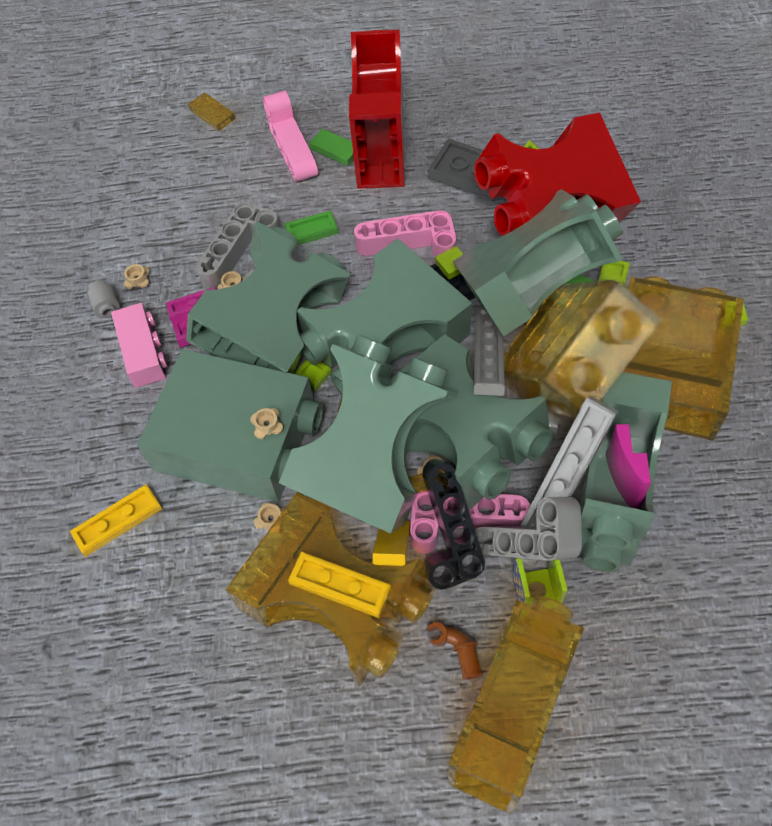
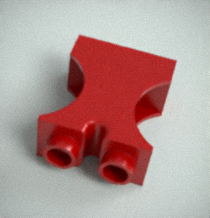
M400 29L351 32L352 94H349V122L357 189L405 187Z
M600 112L574 117L553 146L549 148L532 149L522 147L507 140L499 133L494 134L474 165V176L478 186L482 190H487L492 199L504 197L508 200L507 203L497 205L494 210L495 227L502 236L519 228L541 212L560 189L574 196L576 200L588 194L598 208L603 205L608 206L619 223L641 203Z

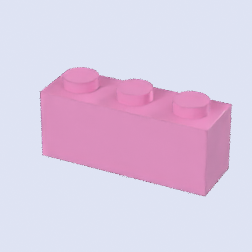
M142 302L112 311L111 314L125 368L133 386L138 388L166 379L163 368L168 366L163 352H159L157 348L162 345L157 331L153 332L152 327L156 326L152 312H146Z

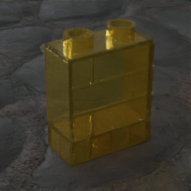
M630 277L620 313L621 319L615 337L609 369L672 381L669 410L664 430L713 441L729 413L744 299L728 296L722 290L713 287L697 290L671 285L667 280L660 277H647L644 279Z
M615 280L562 284V286L546 298L533 318L530 319L508 349L510 351L504 353L505 386L521 399L542 396L546 399L547 411L576 418L587 397L592 396L599 401L603 398L661 322V319L620 282Z

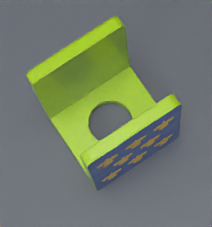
M516 558L512 578L521 614L562 607L567 593V585L560 560L549 561L547 569L525 572L522 559ZM533 583L542 584L546 594L540 599L532 598L528 587Z

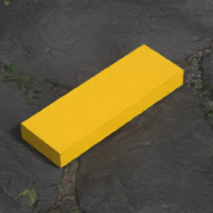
M145 484L69 532L81 553L86 557L162 510V507L148 485Z
M406 521L403 527L391 534L381 529L378 530L373 550L374 565H405L410 536V521Z
M304 552L300 553L288 579L290 585L380 618L391 591V585Z

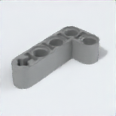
M241 203L233 209L197 263V272L205 289L212 287L218 289V285L221 284V277L234 269L252 241L256 221L271 229L279 227L277 214L274 211L251 203Z
M573 497L542 498L536 510L537 527L486 526L476 528L475 532L483 555L545 561L576 558L579 556L582 548L581 507L579 502Z

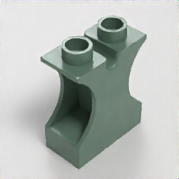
M560 189L556 192L550 203L531 220L502 237L478 244L454 260L453 263L482 308L501 334L505 336L533 318L543 301L572 278L598 266L622 260L623 258L613 240L623 234V229L608 206L603 205L598 208L588 194L576 200L574 196Z
M256 221L249 252L255 265V270L245 280L234 286L205 290L188 313L186 341L211 356L294 374L304 348V343L297 329L296 322L299 319L297 310L301 307L314 309L324 305H339L351 273L345 271L335 257L326 253H319L318 255L310 253L308 258L302 262L294 260V253L298 248L296 238L283 228L274 227L271 229Z
M397 238L373 256L374 272L364 291L356 298L334 308L308 309L301 307L297 310L302 331L300 338L304 343L303 356L313 365L323 360L332 368L337 364L334 355L330 351L332 344L352 348L357 334L391 347L392 349L386 362L389 364L394 363L405 355L425 351L444 334L459 343L470 335L472 303ZM337 368L330 374V377L337 390L343 396L342 375L340 368Z
M357 334L352 348L332 344L330 349L339 365L343 380V397L336 419L321 437L305 446L291 450L279 484L391 534L405 525L418 493L409 478L406 468L405 448L409 433L417 419L427 409L441 401L456 398L458 392L443 386L448 370L413 357L408 372L399 371L395 382L392 384L390 374L393 365L386 363L392 348Z
M444 334L416 358L448 370L443 386L457 391L458 394L456 398L447 399L433 405L417 419L409 433L405 453H430L442 457L456 467V480L461 485L468 510L470 511L484 497L488 500L495 499L507 487L511 478V471L501 464L500 459H508L516 465L521 464L526 458L531 461L537 460L550 446L553 433L549 427L546 399L542 396L517 400L494 395H474V374L469 351ZM411 362L401 371L408 372ZM398 373L390 379L392 384L395 382Z
M608 369L599 401L619 412L584 475L579 502L582 523V548L579 555L583 556V564L591 569L602 572H615L620 570L621 564L630 566L638 551L639 540L644 539L654 520V479L660 444L669 410L672 381ZM616 424H629L633 453H647L651 485L639 509L630 508L624 501L614 484L608 467L606 452Z

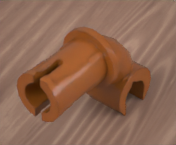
M439 622L428 626V632L435 630L442 632L439 639L429 641L432 645L441 647L449 643L454 646L453 651L458 654L463 680L474 679L483 675L476 651L478 642H474L462 631L445 627Z

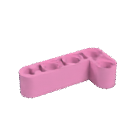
M286 90L264 96L263 103L269 128L294 181L299 182L317 176L316 162L293 117L291 102Z
M443 210L362 222L354 228L356 250L364 256L375 255L397 238L410 249L431 246L434 258L456 246V234L452 218L449 213Z
M421 490L417 493L412 505L410 531L413 548L417 552L425 554L432 552L437 547L439 525L433 509L430 511L419 509L422 505L432 506L428 491ZM500 494L492 500L484 497L469 513L474 529L486 526L520 527L530 508V503L523 496ZM449 497L445 500L443 504L444 511L454 506V497ZM482 508H488L493 513L490 515H483L479 512V510ZM500 510H503L502 516L499 515ZM513 511H517L519 516H515ZM421 532H428L432 535L425 540L417 537Z

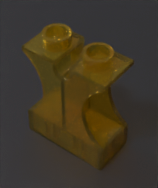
M296 492L225 589L238 610L266 628L287 621H307L321 625L331 631L340 639L348 651L349 670L354 684L358 687L362 685L369 672L381 679L393 664L400 649V644L388 637L386 625L379 620L388 618L400 624L403 618H406L416 624L425 613L434 594V590L425 585L426 569L424 560L419 558L406 563L404 566L374 565L355 557L343 547L336 537V528L330 506L299 492ZM300 553H307L390 584L391 591L380 618L290 585L288 579Z
M535 597L532 604L529 605L516 599L487 677L449 761V786L509 815L513 813L522 797L553 708L584 631L583 627L571 623L573 612L562 603L546 597Z

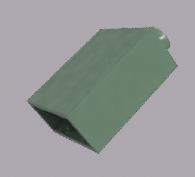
M181 349L137 446L151 469L155 472L279 503L285 486L279 484L290 452L293 448L301 446L305 434L313 436L317 434L323 417V403L314 401L309 377ZM263 408L277 409L279 412L278 420L283 425V431L280 434L266 435L264 439L256 438L254 435L255 426L250 421L251 416Z

